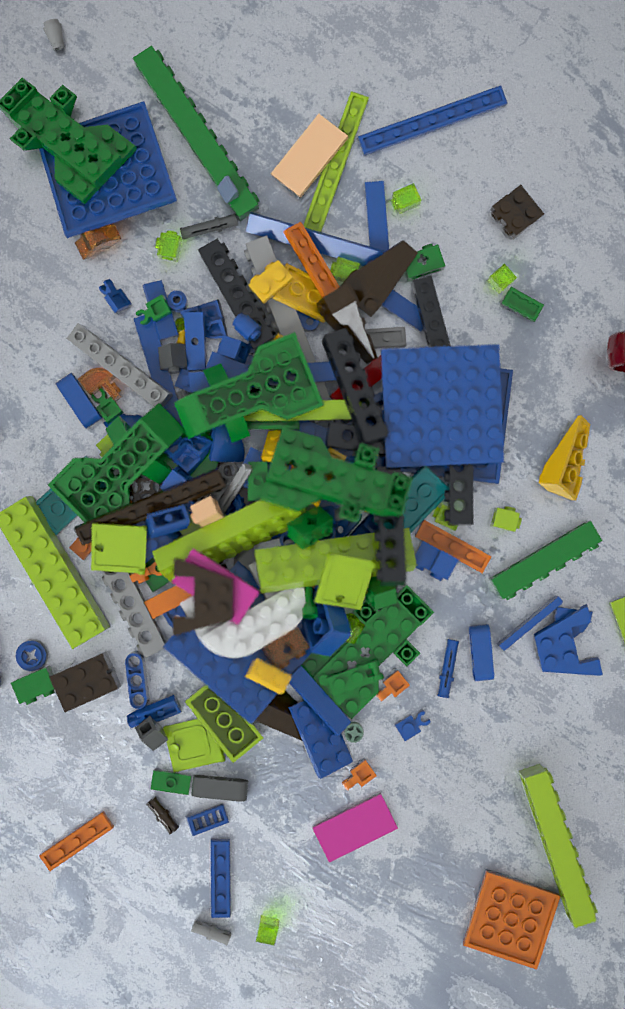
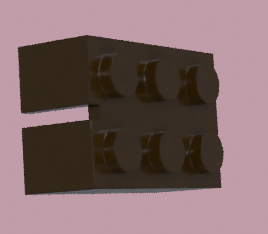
M106 651L49 677L64 712H68L121 687L115 670L109 674L107 673V670L113 666Z

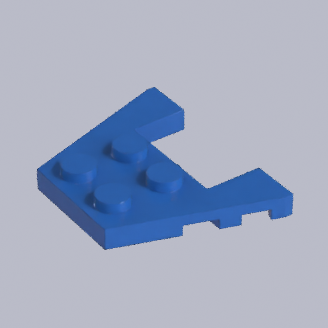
M587 604L582 605L579 610L565 615V618L560 621L553 622L534 633L542 672L603 675L598 657L579 661L572 627L592 623Z

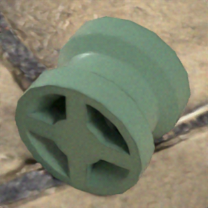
M351 721L344 730L346 739L352 743L359 742L363 738L364 731L362 725L356 721Z

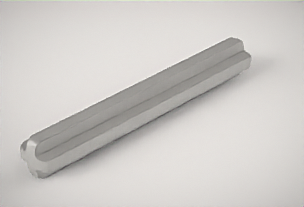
M242 464L218 502L223 515L251 474L252 468L250 464Z

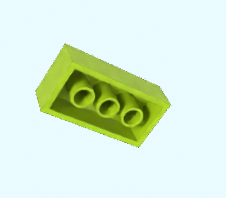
M205 684L184 701L232 763L263 739L253 724L248 723Z

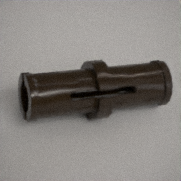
M156 796L146 803L156 816V821H160L169 835L179 828V825L169 815V810H165Z

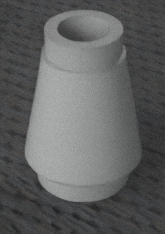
M58 19L45 21L43 23V30L53 50L63 49L62 24L59 23Z

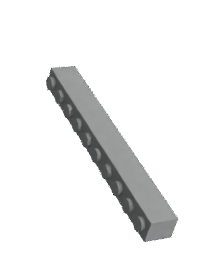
M267 235L246 243L247 249L244 250L247 261L251 260L254 267L251 268L253 276L262 274L269 263L277 261ZM269 299L268 303H265L268 315H273L274 321H272L275 332L279 331L282 336L295 332L307 363L316 362L297 311L277 300ZM316 382L315 384L321 399L331 400L324 382ZM325 420L314 421V423L317 424Z

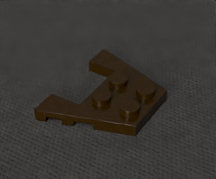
M174 558V576L194 577V617H173V635H180L232 620L234 615V578L202 568L181 558Z

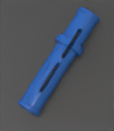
M447 639L442 673L439 675L440 684L437 694L439 697L449 698L451 683L454 682L453 672L459 641ZM451 650H452L450 665H449V667H448L449 658H450V653H451ZM447 671H448L447 682H446V686H445V680H446V675H447Z

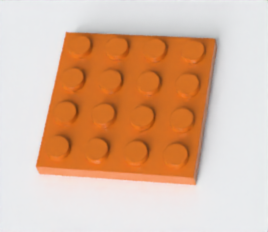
M486 870L465 934L463 946L537 970L561 897L560 894Z

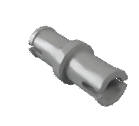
M196 919L191 929V932L207 937L206 939L209 941L212 939L226 946L231 937V933L217 929L213 924L210 926Z

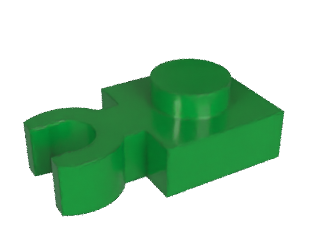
M160 295L146 303L148 309L138 310L135 314L137 316L144 314L145 319L140 324L147 325L151 318L157 322L173 312L165 296Z
M100 388L99 391L102 393V396L96 398L92 394L91 398L100 404L96 409L109 424L124 412L111 396L107 399V393Z

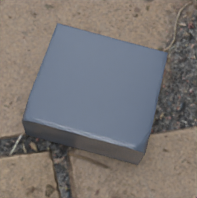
M225 176L217 189L224 201L230 203L239 197V193L230 177Z

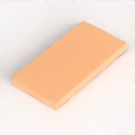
M318 114L271 172V175L301 198L347 141L348 135Z

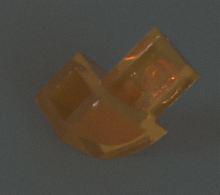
M114 223L82 233V237L75 242V245L84 260L89 259L101 249L111 248L121 240V237Z
M93 368L78 378V381L90 395H95L100 388H104L114 401H118L122 397L119 394L121 391L119 386L115 382L111 383L116 377L106 369Z

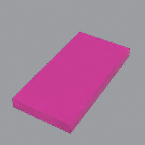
M193 548L185 561L234 578V615L231 621L239 625L260 591ZM175 576L172 582L194 596V577Z
M379 793L312 826V829L330 863L398 829L382 794Z

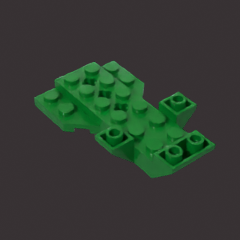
M22 77L0 99V110L18 128L9 139L23 151L44 148L55 158L56 182L85 204L137 150L136 146L108 124L83 127L71 118L77 96L63 84L50 97V102L37 91L36 87Z
M295 332L258 346L248 371L229 379L221 363L203 370L209 387L174 402L188 439L225 425L232 443L250 436L245 416L264 410L289 420L324 406ZM288 372H290L291 375H296L293 382H291L290 379H286ZM270 379L273 382L277 381L278 384L275 386V389L268 387L267 384H269ZM250 387L259 388L260 392L257 393V396L249 393L251 391Z
M160 403L155 405L132 427L118 416L105 429L114 446L102 458L75 457L48 484L84 523L130 504V486L142 474L160 485L172 471L159 457L185 433V429ZM113 468H118L120 471V475L118 474L115 476L113 474V472L115 471L113 470ZM100 482H105L106 488L102 489ZM87 495H92L93 501L89 502Z
M283 427L260 501L299 512L307 506L324 499L341 504L339 517L354 522H359L361 511L379 516H402L412 478L394 472L391 475L374 470L379 448L360 443L353 464L333 458L320 437ZM289 465L294 466L292 470H288ZM309 470L313 471L311 476L307 475ZM327 476L332 477L330 482L326 481Z
M408 585L396 593V604L380 608L379 610H375L371 603H367L365 598L361 610L354 609L352 611L364 625L352 637H349L331 656L311 653L301 665L350 719L379 693V681L333 696L327 680L328 676L348 670V661H355L356 667L378 659L381 665L393 653L408 667L421 654L407 638L434 611ZM361 648H370L368 651L369 655L361 656ZM371 669L365 670L368 677L373 675Z

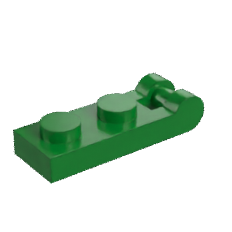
M378 659L328 676L327 680L333 696L384 679L383 672H380L378 667L380 665ZM371 669L373 675L368 677L365 670Z

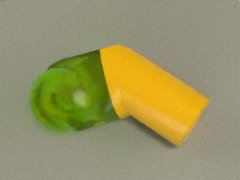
M177 318L175 325L179 337L176 343L185 344L184 319Z

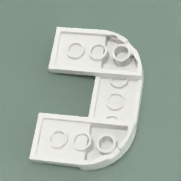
M254 562L247 567L259 586L256 563ZM305 587L263 593L266 600L249 609L239 625L228 620L194 631L201 643L216 655L227 658L247 656L289 633L300 623L303 618L302 608L306 604ZM194 596L180 603L187 617H194Z

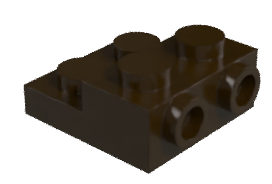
M521 184L495 203L490 209L493 219L497 222L499 221L503 225L506 235L512 236L513 239L544 215V212Z

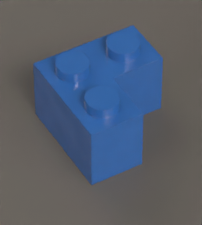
M422 540L414 553L417 564L415 568L421 571L424 568L431 571L430 576L441 582L443 579H449L459 559Z

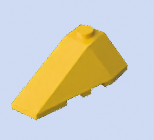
M582 415L577 416L544 465L538 482L547 491L572 501L577 500L583 477H580L581 466L585 465L583 449L587 447L590 423Z

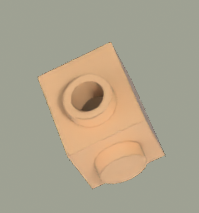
M212 496L190 506L193 522L201 527L224 518L218 501Z

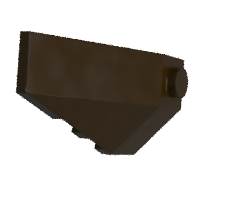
M402 240L383 252L378 258L367 262V265L350 273L339 288L350 282L359 300V308L372 317L385 302L418 252Z
M350 282L326 295L316 303L320 315L323 316L324 320L334 331L346 328L348 334L352 335L354 340L353 347L355 351H358L360 358L366 364L378 358L371 336L365 332L364 324H366L364 317H360L358 310L360 303Z
M286 690L283 694L277 693L255 721L302 741L288 708L298 702Z

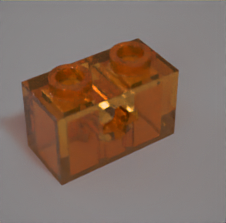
M297 627L262 648V651L271 666L274 668L279 667L281 670L290 664L289 660L293 657L299 659L307 654L305 650L310 647ZM289 646L290 650L287 653H284L283 650L285 649V647Z

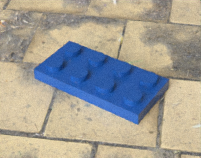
M305 700L288 707L318 779H322L353 762L342 734L336 736Z

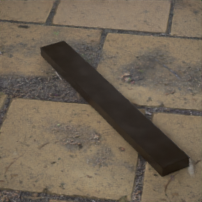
M216 468L74 527V531L83 546L92 542V523L132 526L146 520L148 514L152 515V513H159V511L163 512L167 508L178 507V505L180 506L226 487V484L219 469Z

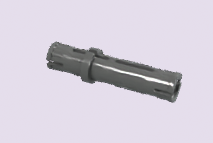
M236 214L221 218L217 216L213 220L181 227L182 238L185 240L217 230L221 232L222 229L232 226H238Z

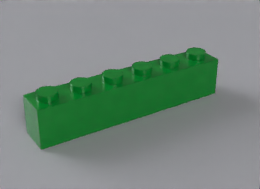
M585 521L492 576L489 580L500 599L506 598V600H510L517 595L516 592L518 590H527L533 586L532 582L535 580H544L550 576L549 572L554 569L558 571L566 566L565 563L571 559L575 561L583 556L582 553L586 550L590 552L598 548V543L603 540L593 523Z

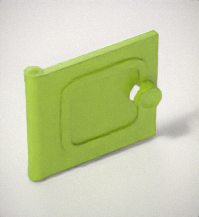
M92 523L91 570L145 575L147 526Z
M328 553L314 600L315 603L361 610L373 568L376 567V561Z
M198 718L163 726L168 738L166 742L173 772L226 761L223 750Z

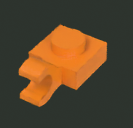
M156 562L145 568V575H139L138 573L130 575L132 583L136 581L139 584L149 580L148 575L151 574L162 575L156 570Z
M396 670L383 681L386 687L381 689L376 696L380 701H383L391 693L394 697H397L410 685L401 673Z
M364 759L350 770L352 776L345 779L342 784L346 790L351 789L357 783L363 787L377 775Z

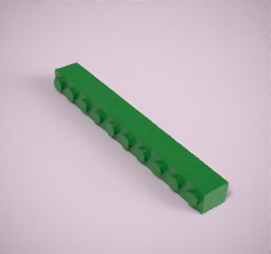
M151 45L133 57L136 67L215 185L218 187L225 176L230 177L238 190L239 197L228 204L238 219L242 221L251 212L254 213L259 209V198L255 192L251 193L247 188L249 184L245 177H240L236 172L239 169L235 162L228 160L226 149L222 144L218 145L216 142L217 136L212 129L208 130L205 123L207 122L201 113L197 114L195 111L196 105L191 97L187 98L185 96V88L180 81H175L173 70L169 65L165 66L163 55L159 50L155 51Z

